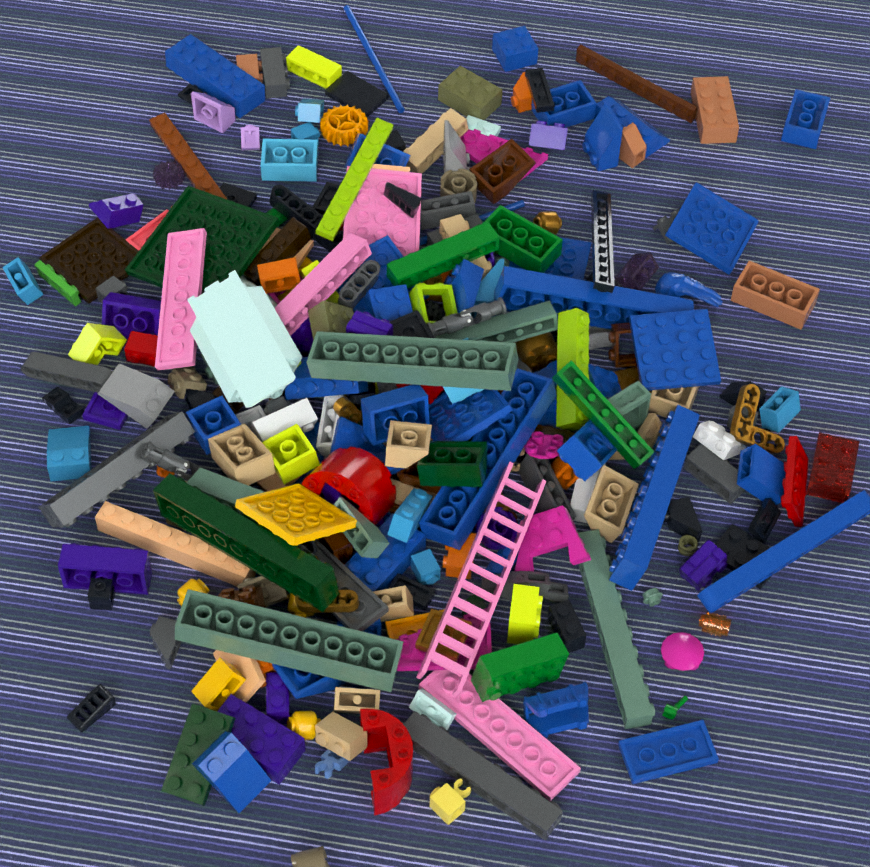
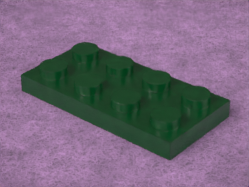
M192 703L161 791L205 806L212 785L192 763L225 731L231 732L236 718Z

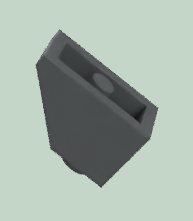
M159 616L156 624L153 623L151 626L150 636H152L153 645L165 667L171 670L182 641L175 640V623L177 620Z

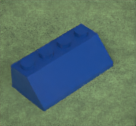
M608 96L596 104L595 118L604 104L608 103L622 127H627L632 122L636 124L647 146L645 158L670 142L668 137L620 100Z
M302 357V363L294 371L295 380L284 389L286 400L356 394L369 391L368 382L311 378L307 365L308 357Z

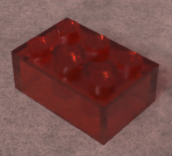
M819 432L814 447L806 495L841 503L848 500L852 487L859 441Z

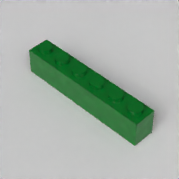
M489 222L478 224L469 230L462 231L450 238H445L438 243L391 261L387 264V278L393 286L406 284L407 288L452 270L463 259L473 261L499 250L500 236Z
M572 360L552 377L554 382L583 414L611 441L633 469L640 466L654 453L652 448Z

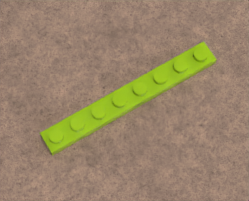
M376 118L321 219L315 234L331 241L334 240L392 132L393 124Z

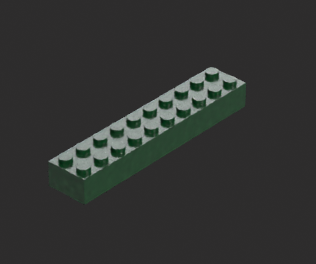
M169 473L153 489L161 516L321 612H324L339 595L334 568L329 563L319 561L312 553L302 551L297 545L288 544L283 538L271 533L264 526L254 523L246 515L237 513L231 506L218 502L212 495H206L197 486L189 485L183 478Z

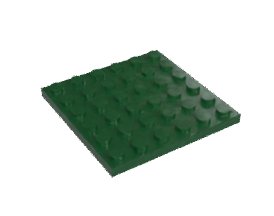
M187 186L125 271L127 275L163 288L168 233L204 228L207 235L201 293L203 294L206 287L216 281L221 283L229 278L228 274L234 270L239 278H241L280 221L278 217Z

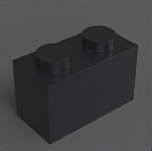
M566 600L549 606L548 621L553 632L558 633L567 651L570 653L584 648L586 633L570 601Z

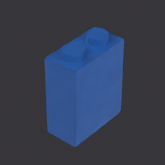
M757 444L741 450L737 485L762 502L764 499L771 498L775 505L780 504L781 496L784 495L782 481L786 476L784 463Z

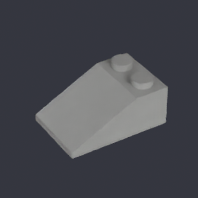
M444 120V173L452 170V172L458 171V169L469 171L470 167H467V164L470 163L469 153H466L464 143L449 121Z
M119 363L98 392V395L148 429L175 391L159 379Z

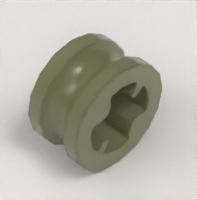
M691 535L682 536L678 544L679 553L684 556H692L697 550L698 542L696 538ZM688 543L691 544V546H688L687 548L684 547V545H687Z

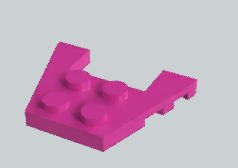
M562 505L532 516L519 548L515 571H534L533 557L567 546L571 564L577 565L591 560L567 508Z

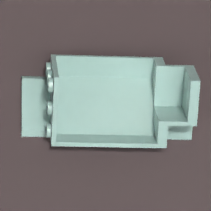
M234 270L228 274L229 278L221 283L216 281L204 289L205 293L198 297L193 295L187 299L196 315L190 332L228 402H243L245 407L249 408L264 399L279 398L285 387L295 380L294 371L301 361L302 355L263 287H247L245 283H242L237 272Z

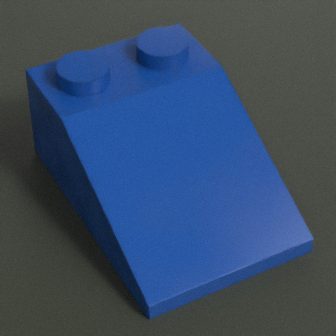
M608 103L604 104L585 133V139L582 143L584 152L589 155L590 162L596 167L597 171L617 167L619 161L623 127Z
M357 134L344 165L345 168L351 166L366 135ZM385 144L374 164L406 167L411 155Z
M463 259L459 265L456 264L452 270L451 277L448 275L444 281V285H452L458 313L474 306L484 272L483 268L466 259Z
M589 420L557 452L560 459L573 468L574 474L586 481L618 449Z
M272 664V667L295 699L332 691L335 687L347 683L346 681Z
M227 731L192 763L237 813H240L272 781L242 743L231 732Z

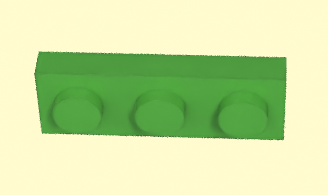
M41 260L34 264L39 276L75 307L81 303L78 289L74 285L70 286L67 284V280L61 274L57 275L51 265H45Z

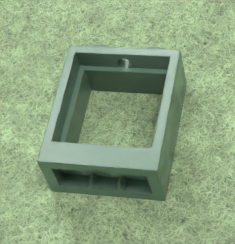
M637 381L607 400L635 430L642 426L648 416L651 393Z

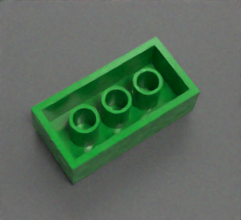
M501 205L483 222H489L500 236L499 250L494 252L526 270L544 273L561 255L562 238Z
M558 633L480 656L471 682L482 702L487 700L493 701L502 695L515 694L521 689L534 688L540 683L557 680L560 677L569 652Z

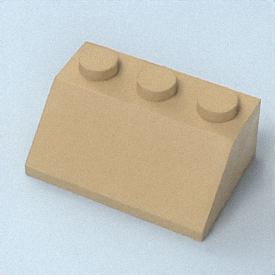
M603 465L599 471L584 513L590 529H599L600 536L610 543L622 534L639 484Z

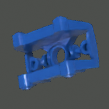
M586 681L575 686L569 684L566 688L543 694L538 692L535 696L531 697L525 696L523 698L525 721L545 738H548L550 734L573 728L580 730L587 728L589 713L588 685Z

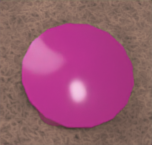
M540 431L532 433L524 449L531 457L538 459L555 458L559 456L557 450L564 444L563 436L559 434H543Z
M679 632L671 634L663 641L661 654L666 667L669 669L681 671L696 670L703 660L704 649L698 638L688 633Z

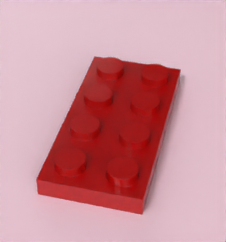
M789 436V443L786 445L787 461L784 462L786 476L782 481L784 495L781 496V504L787 510V516L792 520L794 526L801 527L804 523L809 459L798 436Z

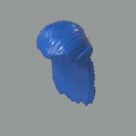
M665 273L660 277L655 286L656 294L678 298L688 295L715 307H719L723 302L721 296L714 290L680 273Z

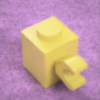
M458 779L454 783V789L448 783H445L442 787H436L430 794L429 807L447 825L465 811L466 801L463 798L468 797L471 793L470 787L466 790L459 789L463 784L462 779Z

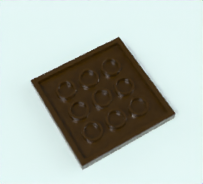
M97 217L40 256L39 260L45 265H51L57 275L61 274L70 286L74 285L80 292L78 295L90 304L98 298L96 287L112 276H115L118 280H124L129 276L125 269L139 251L112 228L107 229Z

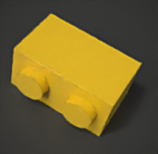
M219 657L191 692L206 708L218 711L231 694H235L246 678L233 664Z

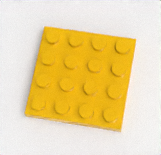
M299 483L237 499L235 505L244 515L251 517L259 525L266 527L273 534L278 535L293 546L356 528L357 522L355 518Z

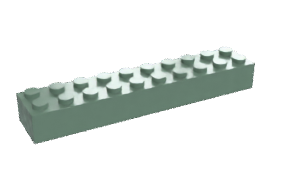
M317 331L307 359V365L311 378L511 391L519 359L516 343Z
M190 589L187 590L175 623V640L387 692H392L404 642Z

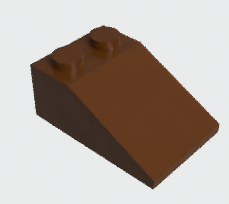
M511 138L471 167L469 171L476 177L477 189L494 205L518 184L536 162Z

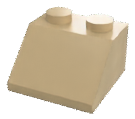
M390 420L385 466L407 468L428 455L432 425Z

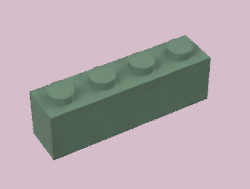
M201 467L186 482L191 486H197L206 495L214 496L218 502L231 506L239 514H243V512L235 507L237 499L264 493L259 489ZM247 516L251 521L255 522L254 519H252L251 517Z

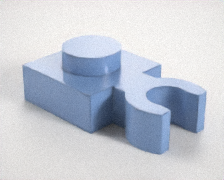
M328 749L321 755V761L316 763L315 774L325 770V778L328 779L332 776V770L340 771L350 761Z

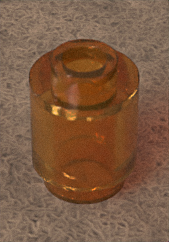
M707 611L706 615L701 614L698 626L702 627L701 632L722 637V635L728 636L732 620L727 619V616L717 613L710 614Z

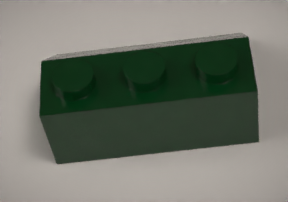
M430 441L428 455L420 459L417 464L420 486L482 487L486 476L487 442Z

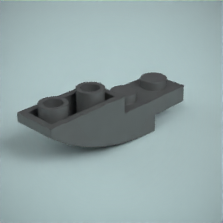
M534 571L510 572L500 595V598L512 601L513 585L518 584L540 587L539 596H543V599H548L555 603L566 601L569 597L566 584L551 582L549 573ZM482 578L481 588L493 594L497 584Z

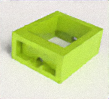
M418 283L409 292L413 312L418 310L425 323H434L436 321H428L423 295H441L445 315L458 314L452 285H444V283H436L434 285Z

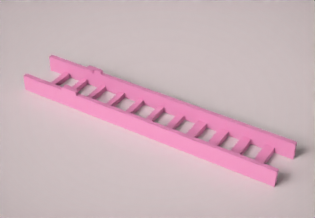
M509 462L503 470L416 678L421 679L425 675L430 661L459 675L452 696L455 698L463 689L546 484V480L543 479L537 485L535 492L509 479L508 476L514 464L512 462ZM504 485L531 498L528 509L501 495ZM497 502L525 515L524 519L517 524L494 512ZM492 518L517 531L515 541L512 542L487 529L490 519ZM483 535L510 548L511 551L508 559L480 546ZM476 552L504 566L501 576L499 577L472 563ZM471 570L496 583L494 593L491 594L466 581L465 578L468 571ZM461 588L490 602L487 610L484 611L459 598L458 595ZM453 607L481 620L479 629L450 615ZM446 624L474 638L472 647L444 634L443 631ZM438 643L467 657L464 666L435 652Z

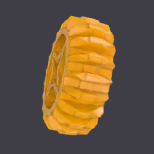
M340 104L339 107L333 106V109H327V112L323 113L320 121V131L328 143L332 142L334 146L339 144L340 147L342 145L348 147L349 144H354L358 133L366 135L368 120L361 109H356L355 106L349 107L348 104L346 106Z

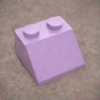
M194 91L191 93L195 120L221 133H224L236 121L235 108L205 93Z

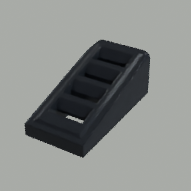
M389 182L386 183L384 196L407 215L414 218L419 209L421 197Z
M99 684L67 716V719L82 733L116 705L115 698L102 684ZM94 702L99 706L97 709L92 705ZM88 709L92 714L89 716L84 710ZM81 715L85 721L82 722L77 716Z

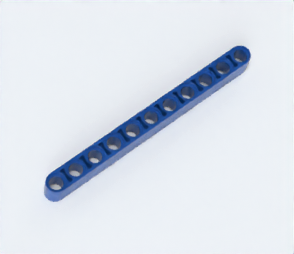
M865 490L861 491L711 584L697 595L698 599L710 614L869 515L870 496Z

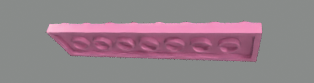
M204 228L168 233L155 368L158 371L195 366L197 343L190 329L196 319V315L187 299L193 295L198 297L202 293L207 235Z
M434 670L419 683V689L423 688L456 713L454 719L534 789L539 791L548 801H551L580 773L581 768L499 698L493 701L487 700L482 702L471 682V674H468L463 689L456 698L452 696L459 675L449 670Z

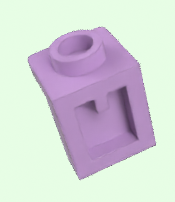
M255 125L241 127L242 151L260 150L259 127Z

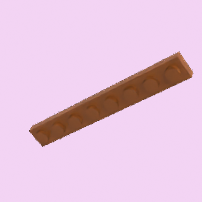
M166 113L149 119L151 127L196 189L227 199Z

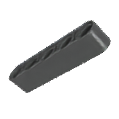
M31 352L21 367V371L28 377L97 393L112 374L110 369L103 366L39 352Z

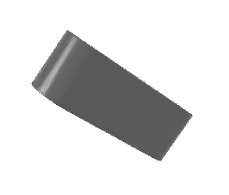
M366 261L341 288L338 297L339 305L354 308L367 294L368 290L374 286L380 272V265L376 261Z

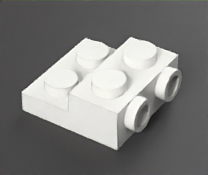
M710 420L700 423L693 435V438L723 460L739 455L740 451L746 448L744 444L736 441L732 434L726 432L723 426Z

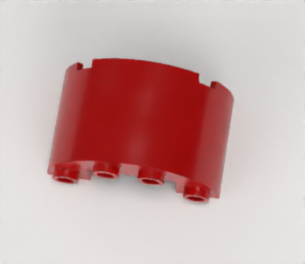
M357 447L334 450L302 482L303 486L318 496L321 494L325 484H329L359 505L358 511L375 526L394 506L396 500V487L392 485L391 473L376 456Z
M365 708L360 709V726L363 727V731H367V748L363 750L364 754L386 751L389 768L370 771L373 785L371 798L375 816L395 808L406 793H408L413 776V744L407 728L399 719L385 711Z

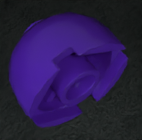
M495 507L494 512L517 523L512 513L501 510L503 509L502 507ZM485 512L480 516L476 523V534L484 518L483 516ZM492 518L490 519L487 529L512 542L515 541L517 531ZM483 535L480 542L483 546L492 550L506 548V546Z

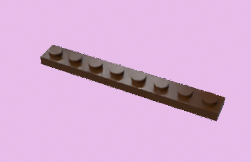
M583 45L577 48L576 61L689 123L695 120L697 106Z

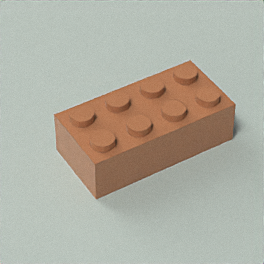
M728 76L693 78L691 98L693 105L697 106L696 123L700 143H736L739 124Z
M749 260L733 287L731 301L802 330L816 305L820 289Z

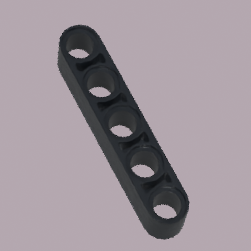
M275 185L272 188L269 200L270 205L288 220L294 217L305 225L311 238L329 252L343 240V231L340 229L333 241L315 234L323 216L287 187Z

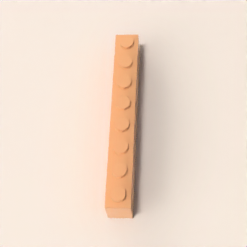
M107 501L104 502L95 516L98 531L236 587L243 583L244 579L256 576L255 571L203 540Z

